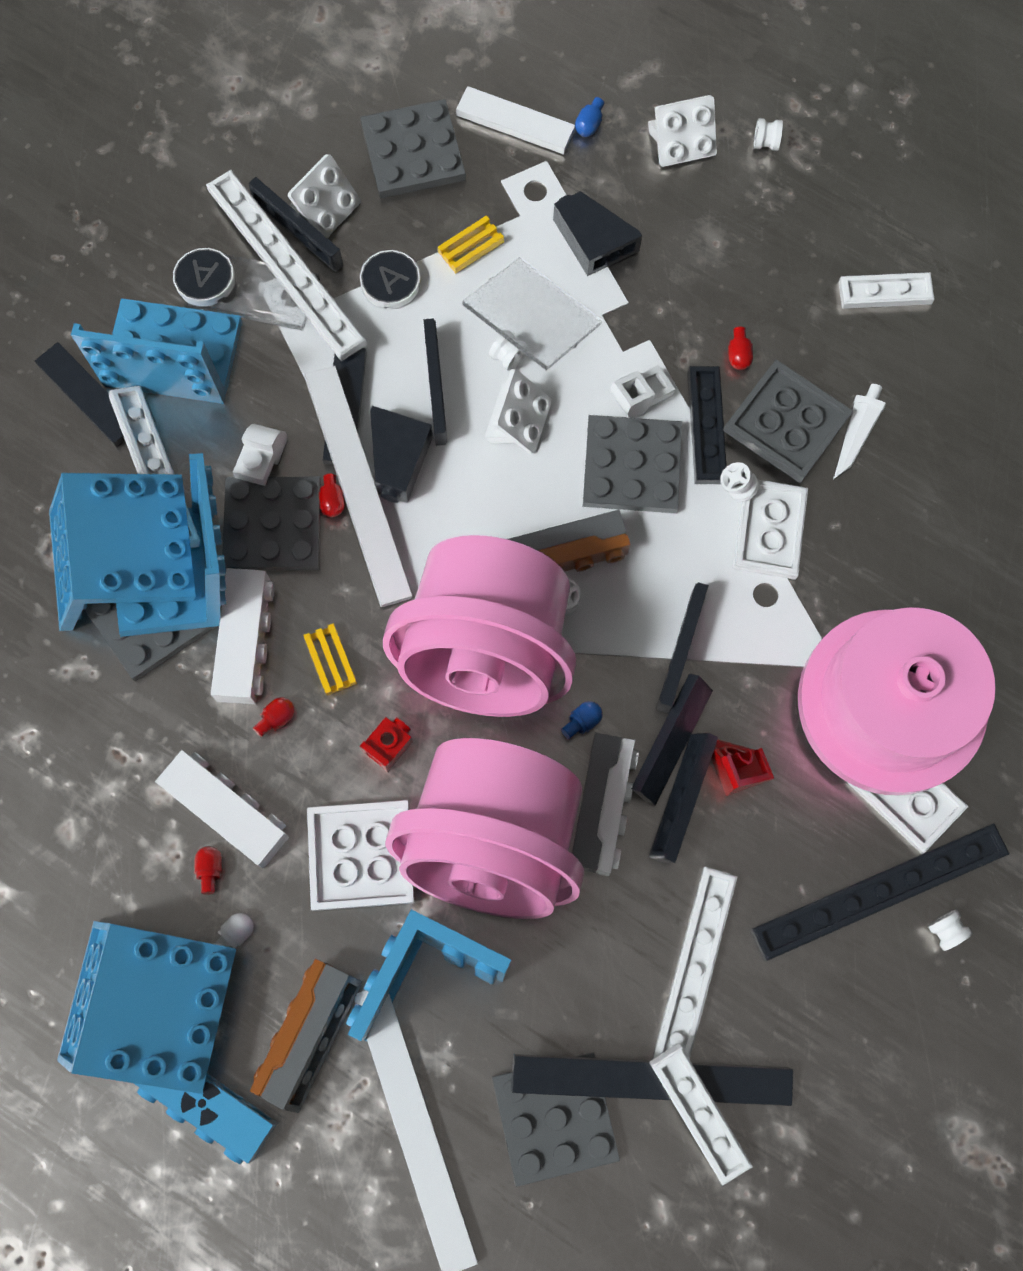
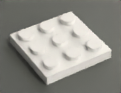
M408 800L307 808L312 911L415 903L414 886L403 878L399 871L400 862L388 852L385 846L392 819L400 812L409 810Z

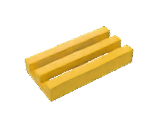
M486 215L439 245L438 253L456 274L504 243V236L497 232L494 224H490V219ZM489 236L492 237L490 240H488L487 242L483 243L482 245H480L479 247H477L476 249H474L473 251H471V252L468 253L467 255L463 256L462 258H460V259L457 260L456 262L454 261L455 258H457L458 256H460V255L463 254L464 252H466V251L468 252V251H470L471 249L475 248L478 243H480L481 241H483V240L486 239L487 237H489Z
M334 623L327 625L328 627L325 629L319 628L312 634L307 633L303 635L327 696L357 684ZM326 636H332L348 677L346 681L342 682L326 641ZM313 641H320L336 685L330 687Z

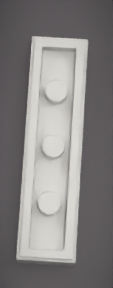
M467 86L456 108V116L563 155L575 132L574 124Z
M680 1043L649 1062L722 1186L752 1168L753 1166Z

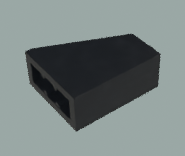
M579 191L573 195H565L554 203L553 221L587 276L640 251L641 232L583 192Z
M372 406L370 412L375 482L378 493L387 501L398 503L400 500L408 503L433 440L432 424Z

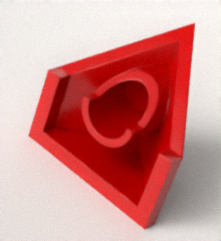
M717 740L711 759L726 796L775 779L762 748L755 750Z

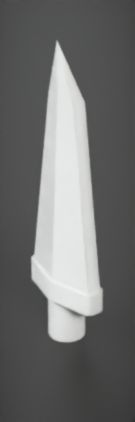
M871 384L866 396L856 395L854 399L853 412L849 420L834 479L853 465L880 414L885 409L886 403L878 400L882 391V387L878 384Z

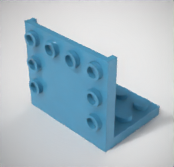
M121 298L112 335L84 331L81 324L74 323L71 336L105 387L121 389L141 386L142 391L146 393L224 404L243 321L240 315Z
M203 453L189 454L192 508H188V511L200 539L199 547L191 548L196 597L193 601L116 603L120 637L215 627L220 624V606L226 605V568L224 555H217L216 545H222L220 525H213L212 522L214 515H217V504L212 489L211 466L204 465Z
M61 473L49 509L59 631L73 630L77 620L82 618V609H86L87 604L168 602L193 601L195 599L196 592L182 475Z
M411 909L398 936L391 935L386 942L381 954L386 959L380 971L373 969L364 986V990L369 993L363 1005L361 1006L356 1003L346 1022V1025L351 1027L348 1035L361 1042L362 1040L367 1041V1036L388 994L393 1003L423 942L443 952L445 961L463 969L464 964L475 968V976L490 984H494L496 979L503 982L511 959Z
M94 921L57 1061L72 1074L202 1094L236 949Z

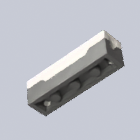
M595 732L572 848V854L580 861L586 872L609 876L612 868L618 869L621 849L615 847L617 836H624L627 816L621 814L623 803H630L631 788L633 786V783L627 781L630 769L636 770L639 751L633 750L635 740L622 739V737Z

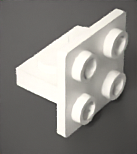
M702 96L655 108L656 120L648 121L650 135L657 141L659 164L662 167L717 154L713 96Z
M325 154L288 192V197L292 201L289 206L326 238L361 203L360 197L333 157Z
M511 369L507 382L502 383L484 438L491 444L516 443L527 453H535L551 405V398L518 369Z

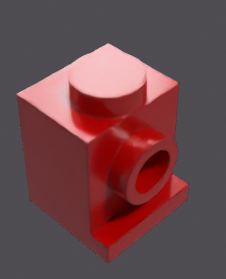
M385 717L367 740L362 742L360 748L364 754L389 772L413 743L412 737L408 735L411 729L397 717L393 721ZM387 734L394 736V741L389 745L382 743V738Z

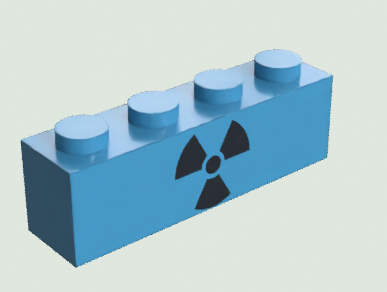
M208 1073L202 1094L135 1084L139 1087L137 1093L142 1098L151 1103H155L158 1100L168 1107L166 1110L168 1116L182 1124L185 1120L197 1128L194 1133L199 1138L210 1144L215 1140L226 1148L223 1153L238 1164H242L243 1161L247 1164L254 1161L279 1123Z

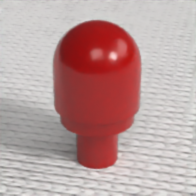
M739 326L733 329L734 339L729 342L728 355L729 362L733 368L745 370L753 362V344L749 338H746V328Z
M325 474L323 476L324 486L320 488L319 506L324 515L336 517L345 508L343 491L341 486L337 485L335 474Z
M278 697L272 700L263 709V712L260 714L262 719L253 727V730L260 737H263L271 728L275 731L278 728L281 729L294 715L295 708L293 703L285 697Z
M205 846L199 849L195 855L194 874L197 880H201V894H214L215 880L220 879V874L222 873V855L217 848Z

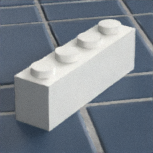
M227 568L225 577L226 605H222L211 696L217 702L256 704L257 695H262L264 680L263 676H260V666L267 659V644H263L264 632H269L271 625V614L267 612L268 601H273L274 582H271L266 571Z
M181 750L155 782L255 864L264 869L288 840L289 836L282 831L286 825L272 813L267 818L259 813L257 809L260 807V804L247 793L239 797L231 790L235 784L221 772L216 777L208 772L206 769L210 764L196 752L189 756Z

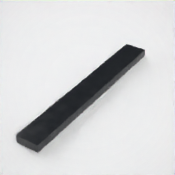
M995 823L750 930L764 961H768L1005 857L1010 853Z
M513 1054L512 1093L671 1100L650 1065V1061ZM692 1063L714 1102L792 1106L793 1069L789 1067Z

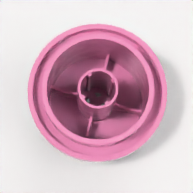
M480 535L459 536L444 540L434 546L429 552L415 600L404 603L390 615L383 637V649L388 659L398 669L402 679L412 689L434 702L463 712L484 716L513 717L533 713L541 709L545 704L562 698L572 685L576 657L572 647L562 636L570 592L569 579L563 569L551 558L515 541Z
M913 607L866 612L851 617L833 628L810 654L799 682L798 710L800 721L814 752L832 772L858 788L877 794L900 796L920 793L954 777L976 754L984 738L988 718L994 704L995 677L990 659L980 641L970 630L952 617L931 609Z
M461 738L449 740L439 745L435 752L417 809L403 811L393 817L385 846L388 852L400 862L399 871L403 878L433 897L469 910L516 919L543 918L551 915L555 906L569 904L575 901L580 894L584 868L580 861L568 850L582 793V785L576 775L568 768L530 749L489 739Z

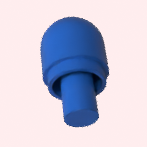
M595 97L591 105H586L581 109L575 121V129L579 135L590 137L597 131L602 122L603 114L601 110L605 104L601 98Z
M586 701L579 705L568 717L570 722L561 728L562 734L567 739H570L577 732L581 734L588 733L601 722L603 717L601 707L593 701Z

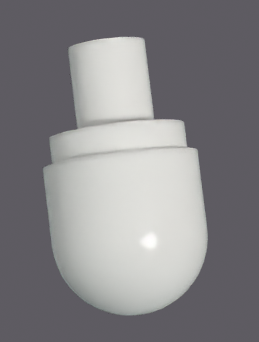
M244 913L232 915L220 927L221 929L218 931V934L221 937L214 944L225 947L232 946L233 948L240 947L253 932L254 924L252 919Z

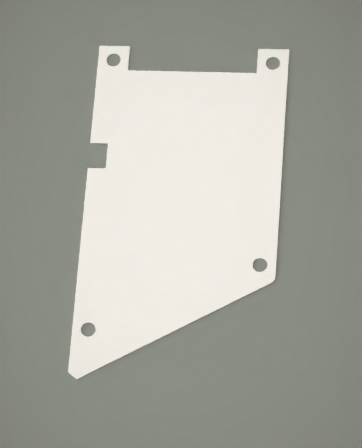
M547 161L501 180L520 216L496 226L497 232L504 236V243L455 274L439 253H435L415 262L419 268L420 288L415 298L401 308L392 309V307L380 308L367 300L361 287L333 298L366 339L367 345L363 348H366L367 356L358 436L375 486L370 412L372 406L432 424L433 440L408 503L400 500L398 503H393L385 500L378 493L404 573L415 598L429 552L434 546L444 540L470 535L509 539L618 510L582 507L588 416L630 418L610 392L612 383L637 370L643 373L659 365L676 390L671 397L648 407L644 415L635 418L682 421L677 513L620 510L631 544L629 553L625 555L623 560L615 563L602 561L595 563L594 567L586 571L577 572L576 569L565 571L568 579L575 581L579 585L581 599L578 609L573 614L565 616L562 636L568 641L574 653L671 659L691 592L695 584L700 582L709 586L686 660L805 666L807 659L822 640V637L788 578L733 569L741 502L733 499L729 492L723 488L722 484H694L690 408L650 340L624 352L620 348L603 315L627 305L628 301L608 267L589 276L586 275L553 221L554 203L565 196L566 193ZM531 182H539L546 187L547 195L540 201H531L524 195V188ZM487 237L486 239L478 243L475 248L471 249L468 252H464L463 254L455 258L454 261L456 262L457 260L467 255L483 243L490 240L492 237ZM275 279L259 286L304 378L306 372L333 366L334 351L299 307L289 308L283 304L282 296L286 290L280 282ZM430 318L436 320L448 440L446 445L440 446L435 445L423 319ZM506 331L513 335L514 341L517 343L522 342L527 346L526 354L514 369H518L551 398V405L535 453H527L516 443L491 444L484 438L502 383L507 382L510 371L503 367V363L500 360H494L489 356V351L496 339ZM767 583L775 587L778 593V600L774 605L763 607L755 602L753 591L759 584Z

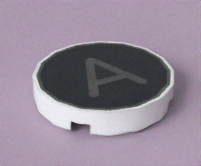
M198 248L186 253L177 261L173 270V282L178 293L189 304L199 307L212 306L219 303V299L226 298L231 293L235 285V271L229 258L222 252L211 248Z
M395 250L380 251L370 256L362 266L360 273L362 292L367 300L377 307L401 308L410 303L418 294L420 288L419 268L414 260L403 252Z

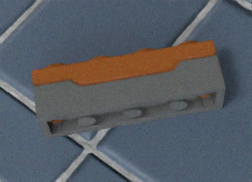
M620 509L507 539L524 544L545 554L556 562L564 572L576 569L577 572L586 571L594 567L595 563L602 561L607 563L621 561L625 558V555H628L631 545Z
M315 959L313 964L304 973L303 984L296 998L290 1002L286 1012L287 1016L280 1030L275 1033L271 1040V1049L264 1063L255 1072L254 1083L250 1092L282 1110L299 1113L363 981Z

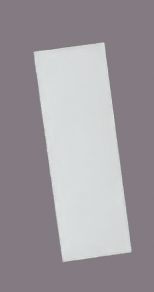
M931 272L841 276L839 280L842 309L932 305L935 300Z

